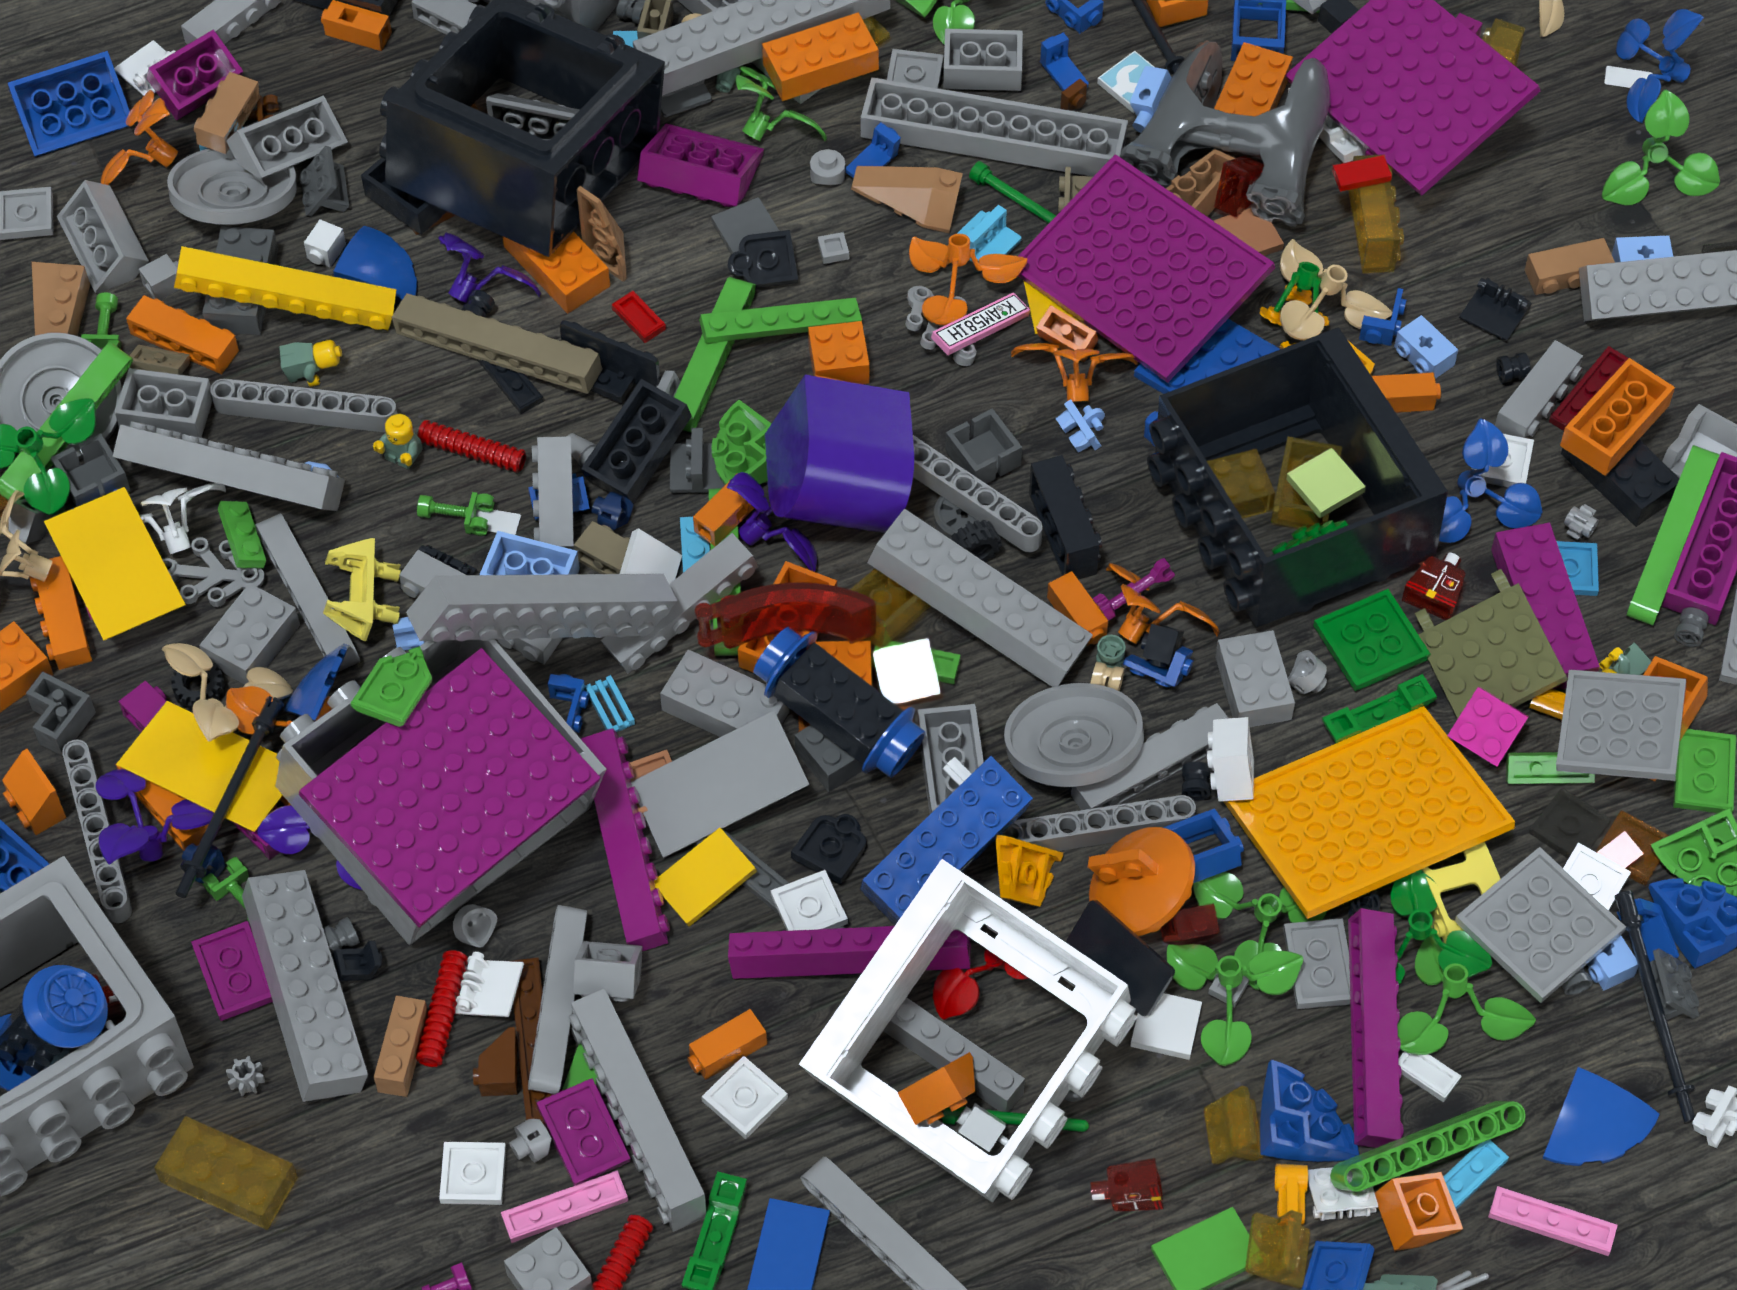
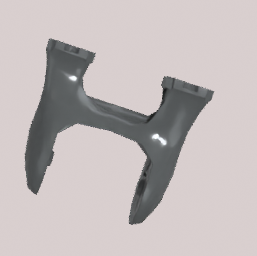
M1215 41L1199 43L1176 70L1149 123L1133 142L1122 149L1120 158L1164 188H1167L1171 185V181L1178 176L1180 158L1189 152L1200 149H1216L1254 156L1264 162V168L1261 176L1249 186L1246 193L1248 200L1254 202L1252 206L1253 215L1272 222L1273 219H1278L1286 225L1294 227L1297 224H1302L1305 217L1304 194L1307 169L1330 107V87L1327 69L1316 58L1304 60L1291 84L1285 105L1258 116L1226 113L1212 108L1221 85L1223 65L1221 48Z

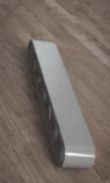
M232 379L216 380L210 387L216 411L226 415L385 432L386 420L390 416L397 414L395 402L391 398Z
M913 435V477L976 520H979V522L982 520L990 521L1000 536L1021 550L1033 552L1039 549L1042 542V523L1037 517Z
M280 513L255 524L262 544L322 655L325 657L345 643L350 646L338 672L360 663L357 651L346 630L323 614L326 602L329 599L283 515Z
M72 740L64 746L63 758L100 901L107 918L111 922L122 923L131 916L132 906L120 860L117 859L109 865L104 857H98L102 854L99 847V835L104 828L110 826L104 800L96 792L95 785L98 777L87 744L82 740ZM78 756H82L80 759L73 760ZM84 780H89L84 784H80ZM90 804H95L91 808H86ZM102 828L100 831L93 833L95 829ZM108 878H115L113 881L105 882ZM121 902L119 906L111 907L114 903Z
M1178 795L1016 820L1001 835L1052 850L1062 851L1118 842L1126 835L1143 828L1166 827L1195 816L1196 805L1190 797ZM1176 812H1185L1187 815L1181 816ZM1149 816H1155V817H1158L1159 819H1157V820H1151V819H1149L1148 817H1149ZM1126 820L1130 824H1121L1119 821ZM1091 825H1099L1102 828L1094 829ZM1063 829H1070V830H1072L1073 832H1072V833H1065V832H1063V831H1061V830H1063ZM1040 833L1044 837L1038 838L1033 836V834Z
M557 905L528 1090L557 1094L560 1090L570 1029L569 1015L572 1014L571 1002H574L575 996L573 994L575 958L583 943L587 910L562 905Z
M823 1156L801 1176V1181L806 1189L912 1290H967L830 1159Z

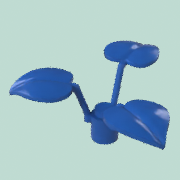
M1680 9L1674 12L1667 20L1663 28L1665 38L1662 43L1672 56L1662 57L1642 44L1650 34L1648 23L1642 19L1631 20L1621 33L1616 46L1617 55L1621 59H1631L1641 48L1660 61L1659 69L1663 74H1649L1647 79L1639 78L1631 86L1627 95V108L1636 121L1643 123L1647 111L1658 98L1661 90L1660 80L1669 82L1672 79L1682 83L1688 78L1691 70L1690 65L1685 63L1684 59L1679 57L1675 50L1684 43L1704 18L1702 15L1686 9Z
M1484 419L1478 420L1475 428L1464 443L1463 459L1473 469L1462 472L1458 477L1457 483L1461 489L1460 495L1462 496L1463 505L1457 497H1447L1439 537L1440 542L1451 543L1459 541L1469 532L1471 516L1465 511L1468 508L1467 495L1478 497L1485 493L1502 502L1496 510V517L1503 525L1510 528L1530 526L1541 517L1543 512L1540 497L1537 491L1529 484L1516 483L1509 486L1505 491L1504 498L1486 488V481L1480 474L1488 472L1489 466H1501L1508 456L1509 448L1503 433L1495 425Z

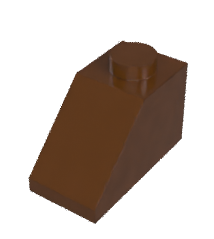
M515 1027L506 1029L479 1055L478 1067L473 1068L474 1086H479L481 1097L518 1095L517 1035Z

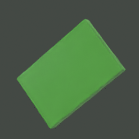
M1687 729L1679 743L1676 778L1674 781V808L1713 813L1730 808L1733 813L1736 735Z
M1233 1207L1151 1245V1251L1174 1290H1207L1263 1262V1257Z

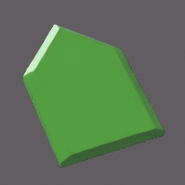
M421 647L409 649V653L393 658L391 655L380 658L351 701V706L357 712L398 727L403 726L433 681Z

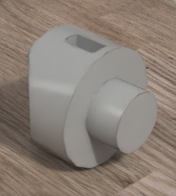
M830 149L815 153L810 161L811 181L822 185L842 184L845 179V160L841 153Z
M1302 651L1297 654L1294 667L1288 677L1289 684L1300 694H1306L1311 691L1317 693L1326 685L1327 679L1325 674L1327 667L1311 651Z
M474 904L466 905L455 915L453 921L454 934L460 942L483 947L493 933L497 923V916L490 909Z
M528 1119L514 1127L517 1138L509 1142L519 1160L528 1155L535 1163L549 1154L551 1137L540 1119Z

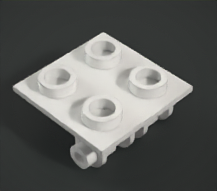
M153 40L114 69L115 72L143 96L150 89L155 93L156 91L147 80L148 68L176 51L166 52Z
M473 952L472 956L468 957L467 971L464 972V980L460 984L462 988L460 995L456 998L458 1004L455 1014L509 1017L524 963L484 960L482 953Z
M1333 1167L1308 1170V1184L1315 1205L1313 1206L1314 1219L1320 1218V1221L1335 1219L1336 1211L1339 1219H1343V1211H1346L1348 1218H1352V1210L1354 1217L1370 1216V1213L1376 1212L1378 1202L1373 1186L1358 1192L1340 1190L1333 1186L1330 1174ZM1351 1170L1347 1174L1348 1183L1352 1181L1353 1177Z

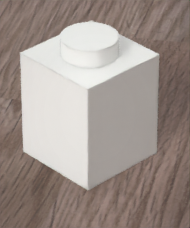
M319 220L304 241L307 259L315 264H322L330 268L346 246L343 228Z
M976 1103L971 1109L966 1106L957 1120L961 1124L958 1132L990 1152L1006 1127L1005 1122Z

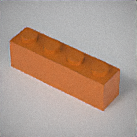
M143 295L126 318L131 335L165 350L190 354V361L221 375L239 352L236 337L231 331L217 328L205 319H197L188 315L184 310L174 309L156 298L152 299Z
M58 556L50 559L52 560V565L45 581L31 576L29 578L33 592L38 591L39 597L35 598L38 614H44L45 618L44 621H40L44 638L49 637L50 644H46L49 660H55L58 669L62 670L92 662L73 580L62 557Z
M116 765L117 769H124ZM145 779L146 787L141 791L133 793L159 824L164 827L166 818L172 815L171 808L173 805L186 799ZM171 823L168 834L184 851L192 843L197 846L199 845L208 825L181 830L174 828Z

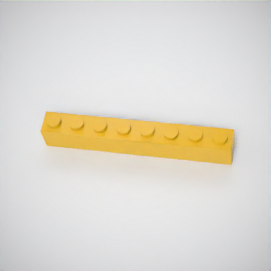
M181 246L174 288L182 289L185 292H197L215 298H228L240 303H253L263 305L266 308H278L296 314L313 315L321 319H333L347 324L369 326L377 330H389L396 296V289L183 246Z

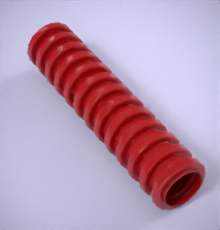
M424 420L418 430L417 436L422 444L425 442L428 446L434 444L435 448L442 447V450H450L451 453L457 452L460 456L465 454L467 458L473 457L476 461L481 459L483 463L489 461L490 465L495 466L497 464L499 468L505 466V469L508 471L513 469V472L519 473L526 461L524 449L518 451L517 447L512 446L510 448L507 444L502 446L501 442L494 443L491 439L486 441L485 437L478 438L475 434L470 436L469 432L462 433L459 429L454 431L453 427L447 428L443 424L439 426L436 422L431 424L430 420Z
M455 950L443 953V960L440 963L441 968L438 971L439 977L436 979L437 985L434 987V994L431 998L432 1002L429 1005L430 1010L427 1013L428 1018L425 1021L426 1027L423 1029V1036L420 1039L421 1044L418 1047L419 1052L416 1055V1060L428 1067L442 1065V1057L445 1054L444 1049L447 1046L446 1040L449 1038V1031L452 1027L451 1023L454 1020L453 1015L456 1012L455 1006L458 1004L456 998L460 995L459 990L462 988L460 984L464 980L463 974L467 969L468 957L464 953Z
M639 1215L628 1216V1223H625L623 1226L624 1231H621L618 1235L620 1240H616L614 1243L616 1248L610 1250L611 1256H608L605 1260L607 1265L602 1266V1273L597 1275L598 1281H595L592 1285L593 1290H622V1283L627 1280L626 1274H630L632 1271L630 1266L635 1265V1258L640 1255L639 1249H643L645 1246L643 1241L648 1240V1233H651L653 1230L652 1224L647 1219Z

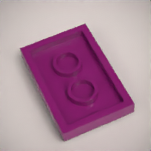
M248 921L191 941L220 1021L273 1002Z
M593 1078L536 1103L574 1186L630 1162L631 1158Z

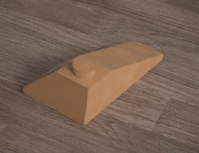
M857 166L851 190L878 204L884 203L894 208L895 213L900 216L905 214L916 220L915 224L923 228L949 233L963 173L937 167Z
M579 186L577 188L582 241L604 262L611 274L624 282L627 279L623 231L602 201Z

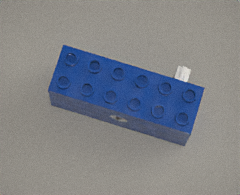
M992 756L972 774L956 757L950 760L943 767V770L959 787L862 880L861 892L895 926L942 859L960 872H963L996 840V835H1001L1027 810L1033 798Z

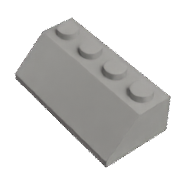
M499 93L488 96L486 99L488 115L544 140L552 139L579 111V109L563 105H554Z
M324 96L239 129L226 140L237 163L259 179L313 158L325 146L331 147L332 150L348 143Z
M84 180L57 215V218L81 266H85L94 292L101 293L134 280L140 273L139 268L146 265L149 260L110 185Z

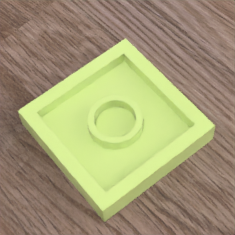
M1333 448L1290 471L1286 477L1290 485L1319 518L1363 494L1366 487Z

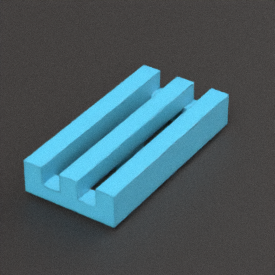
M611 675L607 676L603 682L600 679L595 681L593 686L590 684L585 686V691L589 692V699L606 730L613 728L615 732L635 725V720ZM608 687L626 719L624 722L606 691ZM596 692H600L616 725L612 726L595 694Z

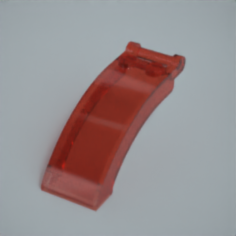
M804 582L772 584L750 589L736 595L725 596L720 601L711 605L700 603L695 607V616L699 620L697 641L702 647H710L723 642L726 648L731 649L764 636L778 634L786 627H790L795 632L814 631L847 639L851 644L876 634L875 601L861 593L826 584ZM717 618V629L711 630L710 620Z

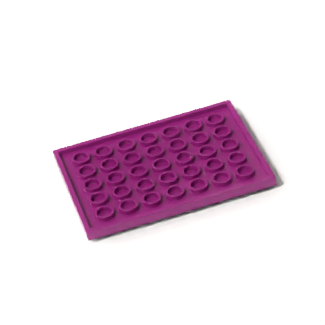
M1370 0L1286 74L1287 81L1292 84L1304 60L1310 58L1318 59L1325 66L1328 73L1330 107L1327 115L1376 157L1384 155L1388 167L1421 196L1540 92L1538 84L1434 0Z
M1116 154L1018 255L1019 257L1027 258L1026 266L1018 275L1021 279L1122 351L1133 354L1136 361L1167 383L1275 269L1273 261Z
M481 648L429 688L403 726L398 727L386 722L301 788L298 795L420 928L597 784L601 777Z

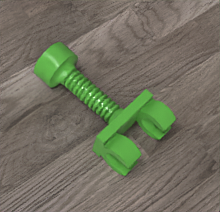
M107 292L99 293L96 296L95 308L100 311L97 334L81 335V338L93 343L98 348H104L110 342L119 349L121 348L122 344L119 335H108L110 314L117 310V296Z
M472 492L469 506L460 507L458 505L452 506L436 503L433 501L432 496L420 495L417 505V516L430 518L431 514L438 513L465 517V533L471 534L472 532L482 536L487 534L488 520L483 517H475L477 509L482 512L493 511L494 497L489 494L478 495Z
M234 856L225 862L228 865L226 868L231 874L229 877L219 883L217 878L212 873H209L202 878L203 886L216 901L230 892L245 908L242 899L244 890L240 885L249 878L248 870Z

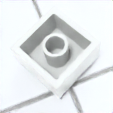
M1248 717L1213 720V731L1208 732L1209 749L1212 750L1207 751L1208 768H1212V771H1214L1210 774L1212 790H1217L1218 801L1254 799V756Z

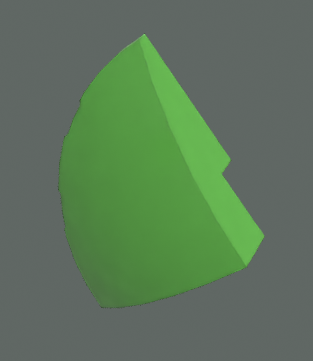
M740 400L728 409L719 422L720 430L717 437L712 440V457L715 461L716 472L725 485L740 472L748 473L761 484L768 481L765 433L772 423Z
M1730 808L1650 844L1660 862L1670 873L1678 878H1682L1684 882L1699 887L1703 881L1714 882L1725 886L1727 893L1737 896V823Z

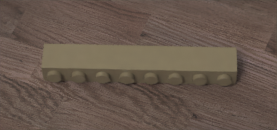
M406 293L392 316L396 333L475 359L484 360L491 364L589 394L602 371L599 353L590 348L584 349L574 346L567 341H558L542 333L526 331L519 326H510L493 318L475 315L471 311H462L445 303L440 304L430 301L423 296H414Z

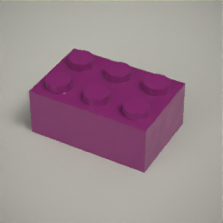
M213 29L149 67L147 80L158 96L164 100L166 107L177 121L207 103L209 99H213L217 93L219 82L225 80L229 72L242 76L243 70Z

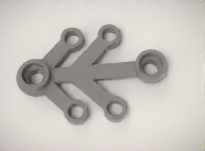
M914 286L908 291L907 299L912 310L907 316L905 325L909 330L917 331L921 328L923 317L921 316L922 305L927 298L934 296L932 291L926 287ZM955 296V297H954V299H959V300L965 301V299L962 298V297H959V296ZM928 321L926 331L921 337V346L925 349H934L936 343L931 338L932 333L944 325H937ZM971 344L954 352V361L961 366L973 364L976 356L974 345Z
M202 537L194 539L191 546L193 553L201 557L208 567L179 565L173 559H162L166 568L171 567L168 572L174 582L179 577L204 579L195 586L185 585L180 589V595L186 604L196 602L199 596L209 591L207 594L209 603L214 607H219L225 603L226 599L245 589L249 583L260 588L265 579L261 568L236 567L232 552L224 551L226 548H230L228 540L220 543L219 551L222 558L229 559L236 570L225 569L210 551L208 541ZM199 545H204V546H205V547L202 548V549H197V547H198ZM223 581L232 582L223 589L215 587ZM193 592V595L185 596L186 593ZM215 595H221L220 598L213 599Z

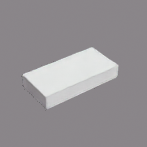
M1404 1051L1398 1059L1403 1076L1442 1102L1447 1099L1461 1079V1075L1429 1054L1415 1055Z

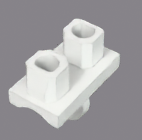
M1728 1086L1725 1092L1711 1089L1705 1103L1706 1108L1714 1110L1712 1116L1699 1112L1693 1120L1694 1131L1706 1136L1710 1146L1717 1148L1725 1133L1733 1136L1734 1132L1737 1131V1088Z

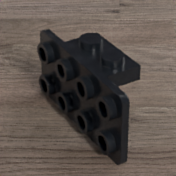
M563 320L559 325L561 341H567L571 345L584 349L590 348L599 353L602 371L590 391L622 404L633 385L638 384L641 379L655 387L659 385V361L652 353L642 352L625 342L610 339L601 332H593L583 328L576 322Z
M1092 900L1088 903L1066 940L1068 945L1128 985L1131 999L1129 1004L1136 1008V1011L1141 1016H1149L1175 975V969L1098 900Z

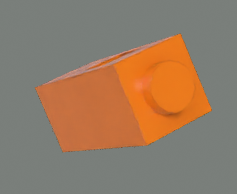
M332 0L328 9H324L321 16L325 35L382 51L392 33L389 16Z
M1434 372L1372 376L1396 413L1433 411L1436 400L1441 398L1440 384L1435 383Z
M728 483L693 516L694 532L713 546H717L754 509L740 494L728 489Z
M1072 571L1048 583L1047 599L1055 610L1093 634L1087 645L1091 643L1097 644L1102 637L1107 635V618Z
M749 1009L690 1043V1056L687 1058L689 1065L695 1073L700 1072L704 1079L707 1080L735 1064L743 1056L747 1057L767 1045L766 1031L752 1010Z

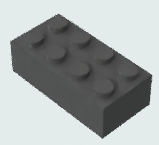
M221 226L216 253L275 265L278 253L275 232L269 229ZM206 294L202 313L204 319L217 328L227 329L235 334L261 335L266 307L253 303H240L228 298H215Z

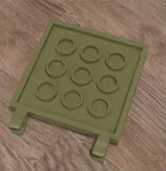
M1502 569L1491 574L1500 593L1435 626L1425 608L1415 613L1424 632L1418 635L1431 653L1428 660L1457 718H1459L1479 686L1509 705L1516 707L1568 680L1521 586L1517 583L1511 587Z

